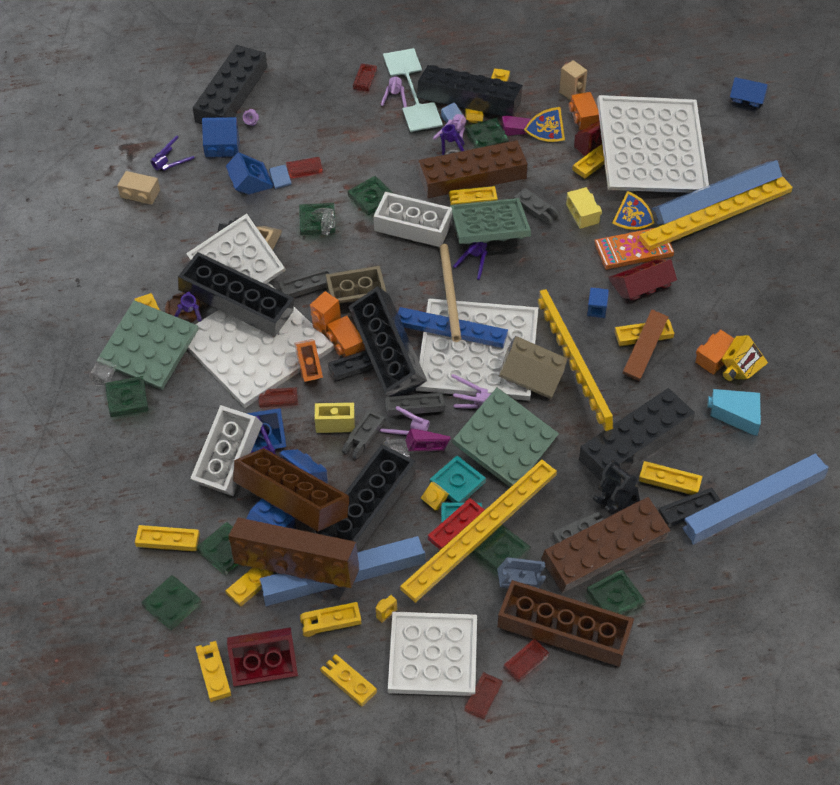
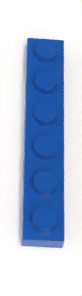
M403 307L399 308L398 315L404 328L452 337L449 317ZM459 319L461 340L504 348L508 329Z

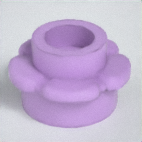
M253 109L245 111L243 121L251 126L257 124L259 115Z

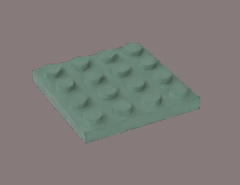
M519 198L450 205L459 244H471L472 242L486 243L491 240L505 241L511 238L523 239L531 236V229Z
M134 300L98 357L97 362L99 365L163 390L199 330L198 325Z
M496 387L451 443L511 487L534 467L559 433Z

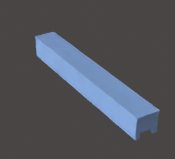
M778 161L763 163L653 207L652 210L656 212L658 218L657 224H666L782 177Z
M815 453L685 518L687 525L683 527V530L694 545L825 479L829 467Z
M419 537L357 552L360 570L354 583L425 564V551H423ZM279 573L260 578L265 606L338 587L333 584L320 583L310 579Z

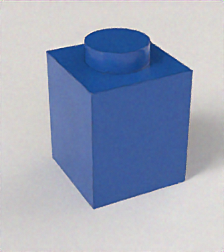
M590 288L587 316L606 317L608 289Z

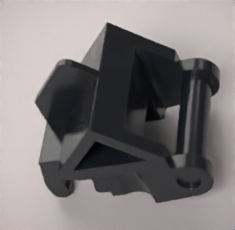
M610 461L603 470L602 480L598 485V489L603 493L600 497L594 496L593 500L598 504H606L605 510L610 514H615L639 502V492L636 486L637 477L623 470L617 461Z

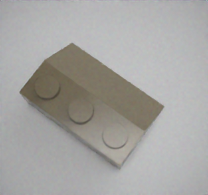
M380 266L326 274L327 291L338 299L339 303L356 301L377 286L386 292Z
M515 336L507 348L499 377L551 399L563 375L567 358Z

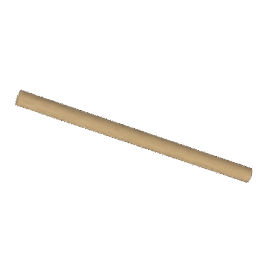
M447 244L440 245V255L452 341L459 342L461 340L449 247Z

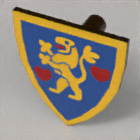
M554 107L536 114L528 122L524 130L542 141L557 142L565 140L561 108Z
M626 191L612 223L625 229L636 230L654 224V219L648 205L637 195Z

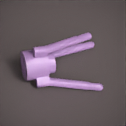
M394 76L389 80V86L386 87L381 106L384 105L389 92L391 94L400 92L405 108L407 103L402 80Z
M457 114L446 125H455L456 130L460 132L459 134L463 138L466 118L464 115ZM442 129L433 137L434 140L443 133Z
M454 374L451 375L457 381L480 392H476L475 397L454 393V397L474 401V404H454V408L479 409L490 396V393H487L488 389L481 388Z
M399 406L396 407V410L412 419L411 429L428 430L430 421L417 417ZM380 429V432L390 434L407 435L409 432L404 430Z

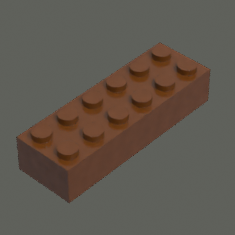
M518 140L421 159L418 160L420 180L427 199L448 195L451 190L482 188L527 179L528 163Z
M262 448L234 460L233 481L312 527L314 530H323L348 517L349 496L269 450Z
M647 497L545 549L541 560L545 563L560 591L564 593L665 540L671 530L650 498Z
M239 517L228 535L234 563L241 566H250L260 570L273 571L279 574H287L352 588L360 570L357 545L354 541Z
M511 580L498 614L497 627L620 667L632 632L634 618Z

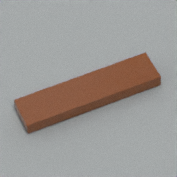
M651 310L622 374L640 381L669 316Z

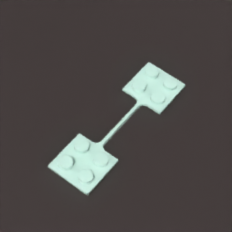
M415 49L384 53L383 57L390 76L405 75L416 102L414 106L402 108L410 132L443 126L435 103L420 104L409 74L422 71Z

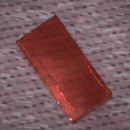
M361 63L353 83V89L369 92L377 72V66Z
M320 157L286 162L290 178L323 173Z
M297 387L268 389L264 395L262 393L259 396L260 408L298 405Z
M533 639L506 662L503 668L519 683L549 657V652Z
M483 672L475 687V694L471 695L465 706V711L485 720L503 685V681Z

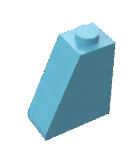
M713 389L712 397L708 396L707 408H711V416L747 433L758 436L761 425L760 393Z

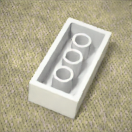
M385 192L373 216L374 231L440 247L452 224V208Z
M220 405L190 479L199 485L234 496L238 486L233 481L234 460L251 453L263 423L255 416Z

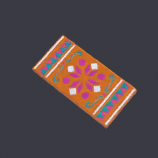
M652 229L596 239L594 242L605 270L674 256V250L669 242L648 251L639 240V235Z

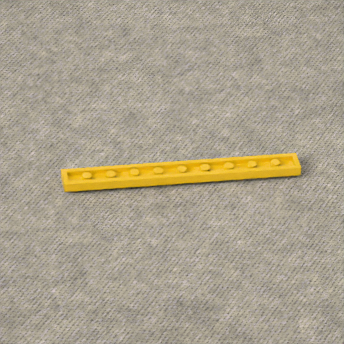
M782 176L639 235V240L648 251L786 195L792 192L793 187Z
M547 289L539 291V308L544 310L545 320L550 322L551 331L553 334H556L558 345L563 347L564 357L569 359L571 371H575L578 384H582L583 394L589 398L591 410H595L597 421L603 425L605 431L613 429V415Z
M539 461L400 586L401 591L416 603L557 475V471L545 461Z

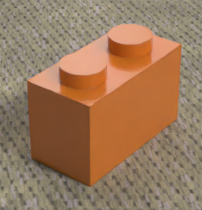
M591 92L571 95L569 111L573 113L574 122L578 124L580 130L586 129L591 124L599 121L598 108Z
M325 291L310 304L312 326L326 336L328 332L327 324L341 318L339 300Z
M348 316L327 324L328 332L326 336L328 340L334 343L339 356L347 357L365 351V345L360 333Z
M722 330L712 334L707 343L700 345L697 349L695 363L714 375L724 365L722 357L735 338Z
M309 339L294 343L302 380L306 382L323 378L315 340Z

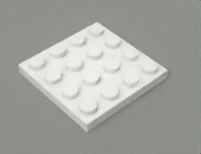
M245 214L186 253L190 260L197 252L202 253L264 284H267L286 271L248 214Z
M392 612L388 693L475 696L477 615Z

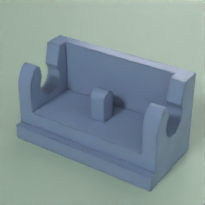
M507 557L497 569L500 587L509 588L511 580L539 588L546 579V576H540L545 568V563L542 561Z

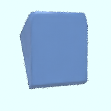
M455 103L441 110V118L446 123L449 120H453L455 115H462Z
M286 165L269 169L270 178L275 189L292 185Z

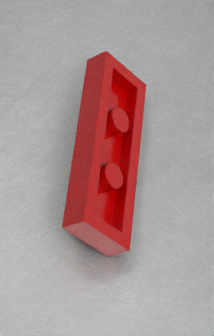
M470 498L428 535V540L441 550L485 509Z

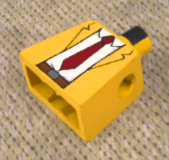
M749 335L736 336L722 357V361L727 367L723 376L728 381H732L734 378L748 379L768 363Z

